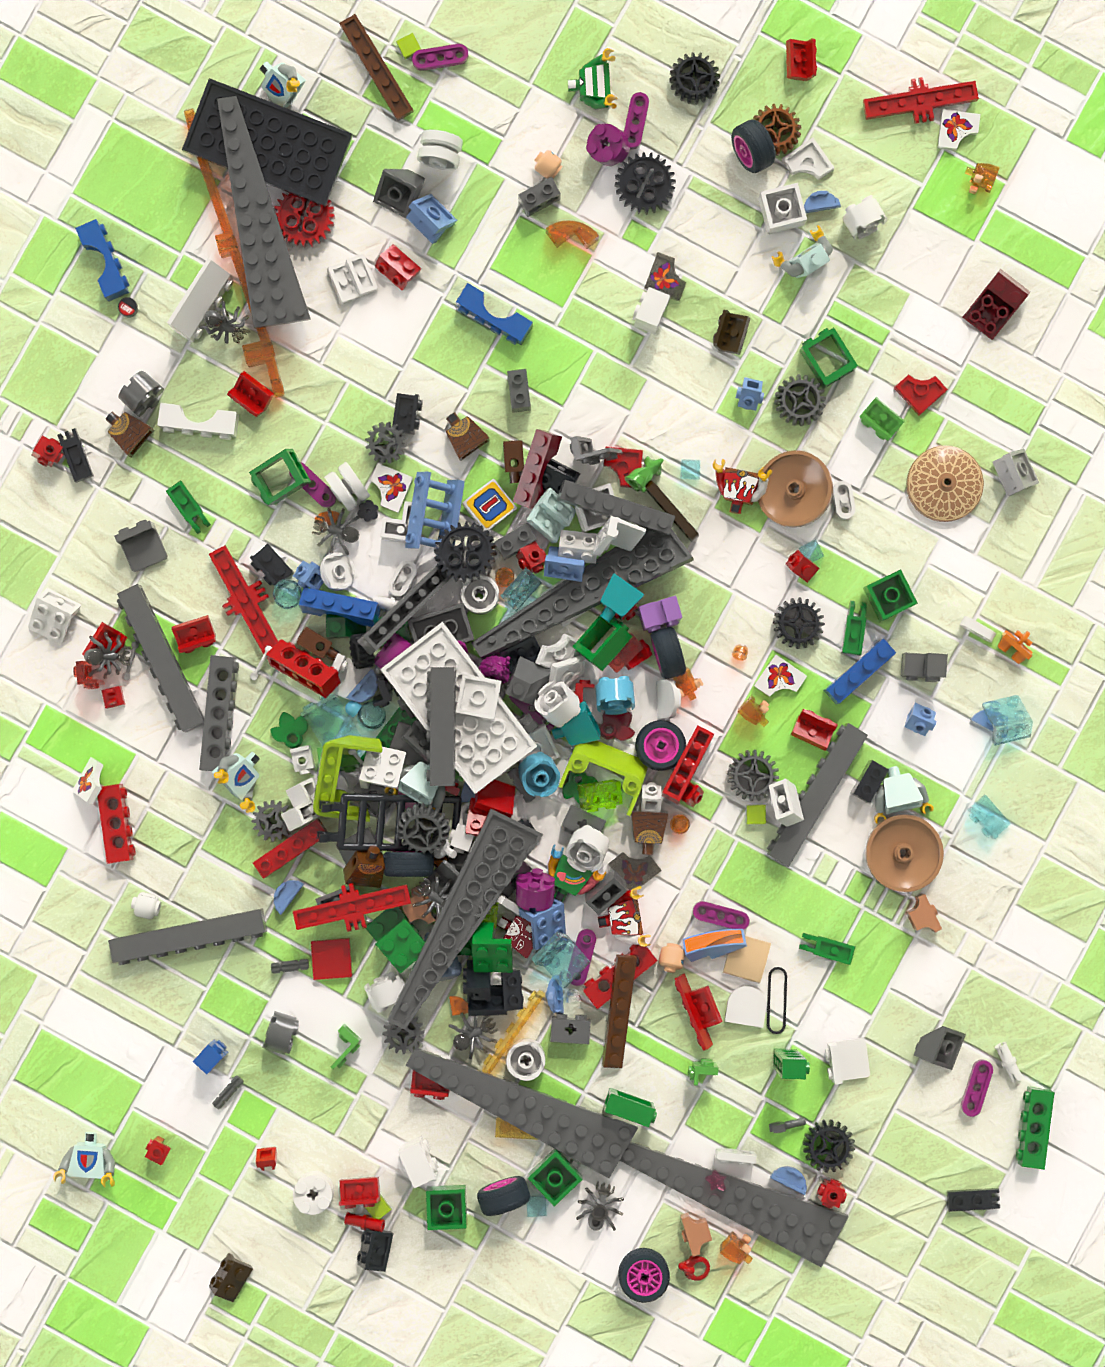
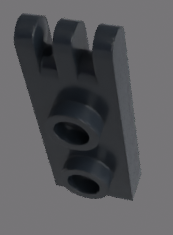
M73 428V437H71L69 431H65L67 438L65 440L61 433L57 434L63 447L62 449L74 482L77 483L93 477L94 474L77 429Z
M999 1188L948 1190V1211L1000 1209V1204L992 1203V1201H1000V1196H992L994 1193H1000Z

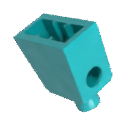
M614 573L600 600V603L606 606L600 617L608 622L611 621L615 614L623 618L643 598L644 594Z
M586 701L579 704L581 710L577 716H574L562 727L552 729L555 740L566 737L571 746L600 740V728Z

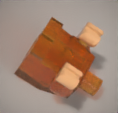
M977 163L975 169L967 166L965 174L972 176L970 182L973 184L969 189V193L976 194L978 187H982L986 192L990 193L1000 167L988 163Z
M687 667L684 675L671 678V680L676 682V688L680 689L681 696H688L690 701L697 698L694 691L704 685L701 678L694 679L690 669Z
M751 695L738 708L737 712L745 720L755 725L760 723L765 727L769 723L765 718V713L769 710V703L765 700L757 704L755 698Z
M732 1231L720 1244V1254L737 1264H741L743 1261L749 1264L753 1259L749 1255L751 1247L747 1245L750 1243L751 1237L748 1234H744L740 1240L737 1238V1234Z

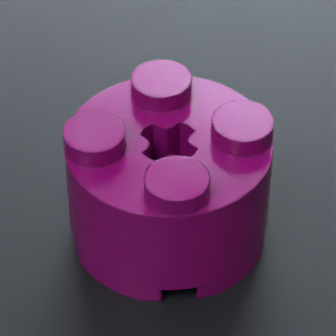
M597 124L588 136L586 150L594 160L605 166L612 167L622 163L627 158L630 151V143L627 135L612 124Z
M394 633L376 654L374 659L375 665L380 669L412 644L401 635Z
M534 868L532 872L516 876L515 898L516 904L520 908L528 911L529 908H536V911H544L552 907L555 892L554 877L543 873V870L539 868Z

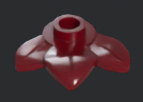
M604 711L602 715L603 723L600 726L601 736L607 740L616 738L620 741L632 738L635 735V731L629 727L632 722V712L627 711L623 714L608 715ZM612 728L613 731L612 733L608 734L606 733V729Z

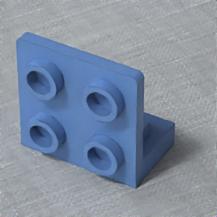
M550 546L548 555L545 558L544 576L582 582L585 568L584 560L558 557L559 547Z
M554 898L552 907L544 911H536V908H529V911L522 908L519 909V915L531 923L533 949L538 950L566 937L564 903Z

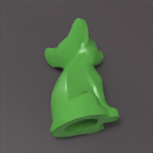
M647 456L644 460L646 467L633 470L625 477V481L633 490L644 493L646 491V484L652 480L653 475H661V464L664 459L655 460Z

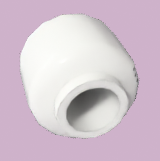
M141 892L137 897H133L131 908L134 909L135 916L150 920L154 916H158L161 901L154 894Z

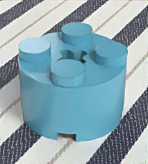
M620 676L615 679L602 677L599 679V683L595 686L597 711L605 710V714L617 715L626 713L630 707L631 710L635 708L634 685L628 676Z
M537 752L527 756L519 764V778L528 794L547 797L557 790L560 772L550 756L543 752Z

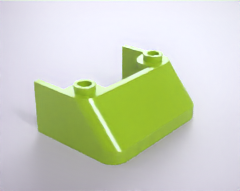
M347 735L327 741L323 745L313 799V810L317 815L339 818V811L321 812L319 801L340 802L341 795L347 793L345 790L336 789L342 754L351 755L348 749H356V752L364 750L382 753L383 748L380 739ZM348 801L347 819L358 821L359 806L349 805L350 801ZM368 809L366 811V822H370Z
M599 741L575 745L558 787H563L569 771L582 773L587 769L589 762L625 776L622 788L626 794L633 796L626 811V815L630 816L641 791L648 767L638 757Z

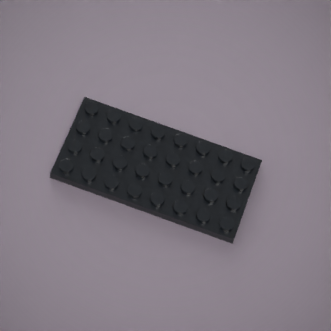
M209 78L182 151L228 169L217 99L237 96L265 183L326 207L353 134Z

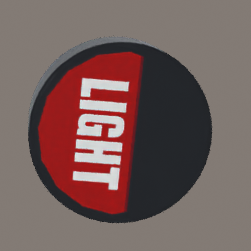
M125 297L118 303V310L124 317L130 318L137 314L138 305L134 299Z

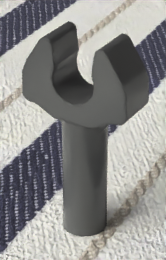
M804 1117L786 1122L778 1121L769 1124L770 1132L781 1133L786 1132V1129L806 1125Z

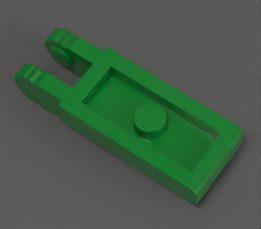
M181 480L165 491L186 522L190 523L197 534L201 532L200 527L193 521L197 516L201 518L205 526L209 527L211 525L203 514V510Z
M850 600L841 653L862 655L867 619L865 617L867 603L862 602L860 606L859 617L853 616L855 601Z
M802 934L804 939L814 940L816 944L814 948L800 944L799 949L851 965L856 946L822 936Z

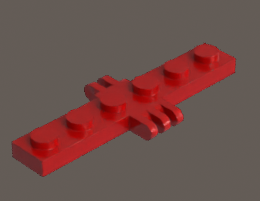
M923 77L918 78L919 85H917L914 78L911 79V87H908L909 92L864 99L865 118L869 120L912 112L915 124L919 123V116H921L922 123L927 122V114L929 121H934V108L978 101L976 81L929 88L928 84H924Z
M224 545L209 553L213 564L231 594L227 598L228 602L223 604L222 607L226 609L231 606L232 609L225 612L227 616L233 613L236 616L239 614L243 616L264 654L266 646L273 647L278 642L275 633L259 606V603L268 599L269 595L265 594L260 597V594L266 591L264 587L259 590L256 589L262 585L261 581L248 586L230 551Z
M350 883V892H347L345 885L341 886L342 894H339L340 900L292 912L296 930L344 919L347 932H351V923L354 924L355 930H359V921H361L363 929L367 928L364 914L411 904V898L407 884L360 895L359 890H355L353 883Z

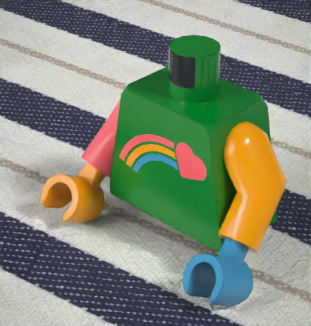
M553 845L548 861V874L555 878V886L558 887L554 894L555 899L564 902L568 893L574 896L577 894L583 895L593 889L605 877L606 871L604 874H599L598 870L591 872L592 870L581 872L574 869L568 863V857L563 854L564 848L562 847L561 851H556V845Z

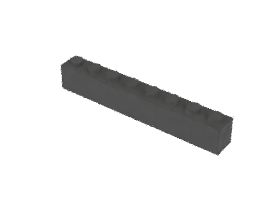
M136 584L117 593L119 597L117 603L120 609H124L127 614L125 620L129 627L132 626L135 631L133 636L137 644H141L143 648L141 653L145 661H149L151 664L150 672L153 678H157L160 683L158 689L161 695H165L168 700L166 705L170 713H174L176 720H174L176 727L179 731L182 730L186 733L203 725L204 715L142 586Z
M850 723L839 727L836 735H838L835 742H830L826 749L828 754L825 759L822 757L816 766L819 768L816 774L810 775L806 782L808 787L798 795L804 820L788 827L781 824L776 832L779 834L775 841L772 839L767 847V850H769L767 855L787 867L792 863L868 734Z
M261 908L108 940L112 963L118 962L119 965L129 964L130 959L137 958L139 962L148 960L150 955L156 954L157 958L168 956L170 951H175L176 954L187 952V948L194 947L195 950L203 949L209 943L218 946L225 944V940L232 939L233 942L244 940V936L251 935V938L262 937L263 933L267 931L264 911Z

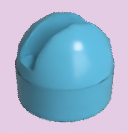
M350 701L346 704L345 710L348 715L354 718L362 705L358 702Z

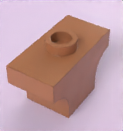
M419 885L412 888L411 904L402 906L409 922L416 919L425 920L427 924L434 922L436 919L432 911L425 915V912L432 904L431 902L421 906L416 905L417 902L429 899V897L424 896Z
M921 893L915 896V906L906 911L914 930L918 931L924 927H929L935 933L942 930L936 917L938 912L933 904L930 905L925 894Z
M688 1213L681 1214L685 1229L681 1231L684 1242H689L693 1257L700 1255L701 1246L706 1242L712 1241L706 1218L693 1219Z

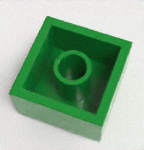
M901 569L863 588L880 622L918 604Z
M555 1148L527 1176L529 1181L554 1207L583 1180L581 1173Z
M466 1185L427 1186V1230L467 1229Z

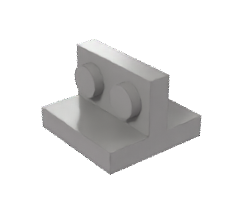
M1024 448L1005 454L1003 457L993 461L1007 496H1011L1039 483Z

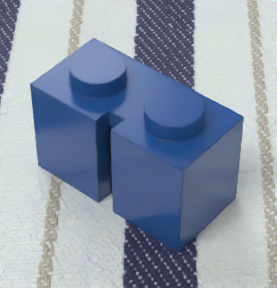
M214 1039L192 1062L207 1075L228 1053L226 1050L227 1046L220 1040L216 1041Z

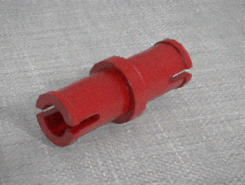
M350 1212L346 1213L345 1225L360 1227L361 1230L384 1231V1219L372 1218L367 1214L362 1216Z

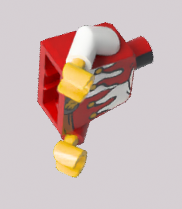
M715 459L712 466L715 470L716 483L723 498L727 501H732L730 512L741 514L743 504L753 505L754 502H757L766 493L768 477L772 474L771 469L767 474L763 472L764 467L758 473L725 467L724 470L726 461L722 459V465H718Z
M638 886L625 892L608 907L609 915L598 916L597 918L599 928L610 926L612 935H615L618 940L645 947L651 945L645 942V938L651 936L643 934L638 899L644 897V894L639 895L637 893V890L642 888Z

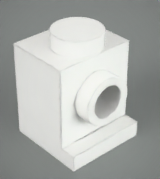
M307 745L290 749L295 772H300V775L311 773V769L315 768L311 746ZM301 757L306 759L304 764L299 763Z
M653 782L642 785L641 812L660 813L662 801L661 786ZM646 801H654L656 804H646Z

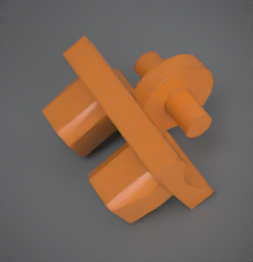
M1005 630L998 647L1006 653L1013 646L1017 651L1011 658L1017 664H1020L1026 658L1029 660L1033 656V652L1023 643L1028 647L1033 643L1028 639L1030 633L1026 631L1022 634L1017 630L1014 634L1019 638L1017 639L1009 631Z

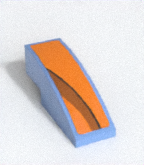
M743 929L716 930L682 939L685 955L691 962L707 956L715 959L747 947Z

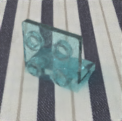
M1018 695L982 704V708L993 726L992 742L994 746L1031 737L1033 721Z
M558 931L532 957L533 962L536 965L545 967L564 989L590 963L589 959L567 934Z

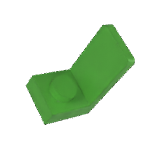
M345 1023L338 1029L340 1033L338 1036L345 1043L349 1042L351 1045L331 1065L332 1069L336 1066L340 1068L347 1061L345 1056L349 1052L353 1054L361 1046L358 1044L361 1038Z

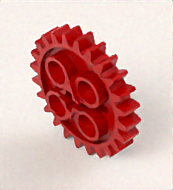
M282 193L284 199H277L280 206H274V209L278 212L276 215L284 239L288 237L287 241L289 244L294 240L296 247L301 242L303 248H305L308 242L311 247H313V241L320 244V237L326 240L327 238L324 233H331L329 226H334V222L331 220L335 219V215L332 214L335 211L334 207L330 206L332 204L331 200H328L326 207L310 201L306 209L308 200L291 193L288 195ZM297 201H301V202H302V206H301V207H299V208H294V207H293V204H294L295 202H297ZM315 206L321 207L318 213H312V208ZM305 210H306V213H307L308 217H304V219H303V225H302V218H301V216H304ZM291 219L297 220L294 226H289L288 222ZM310 224L315 225L313 231H307L306 227Z

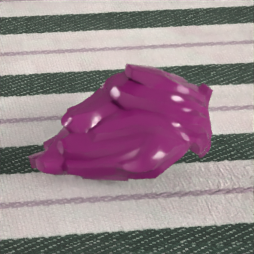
M492 655L483 659L478 669L485 678L490 677V679L502 681V684H505L510 678L509 664L511 658L509 656L504 658Z

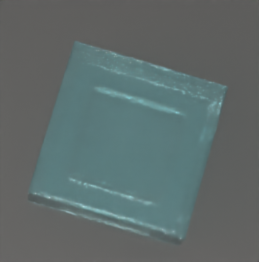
M681 459L680 479L699 480L700 460Z
M816 539L798 548L812 562L824 557Z
M543 1195L530 1196V1200L527 1203V1217L547 1216L546 1198Z

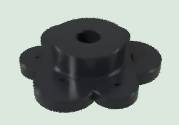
M366 500L365 503L359 504L360 510L357 512L359 518H364L366 522L378 518L377 511L379 508L377 505H374L372 500Z

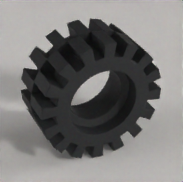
M365 633L351 635L350 656H352L351 660L354 662L353 665L356 669L369 668L375 664L374 653L369 655L357 642Z

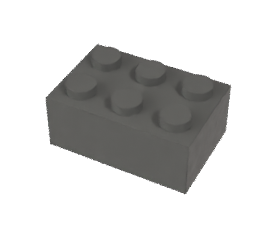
M463 603L408 620L414 643L441 622L446 625L457 641H462L465 644L475 641Z

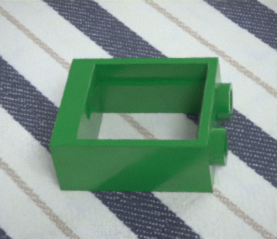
M835 328L822 330L818 333L819 337L812 340V338L804 341L800 349L801 355L823 389L853 372L858 367ZM832 337L848 364L826 377L809 349Z
M293 449L282 450L249 472L253 485L259 489L260 497L267 505H276L311 482ZM283 459L295 482L273 496L261 473Z
M599 615L572 647L587 661L603 671L629 642L632 636L627 632L629 628L623 622H619L615 617L608 622ZM613 627L615 630L595 653L591 652L609 629Z
M609 1088L603 1105L604 1112L649 1127L650 1123L654 1124L657 1112L653 1102Z

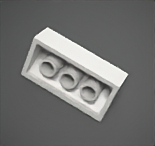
M207 258L167 322L173 331L191 342H194L195 339L198 340L203 333L200 326H204L206 323V312L214 310L215 307L218 308L223 301L222 296L225 291L228 292L233 285L231 274Z

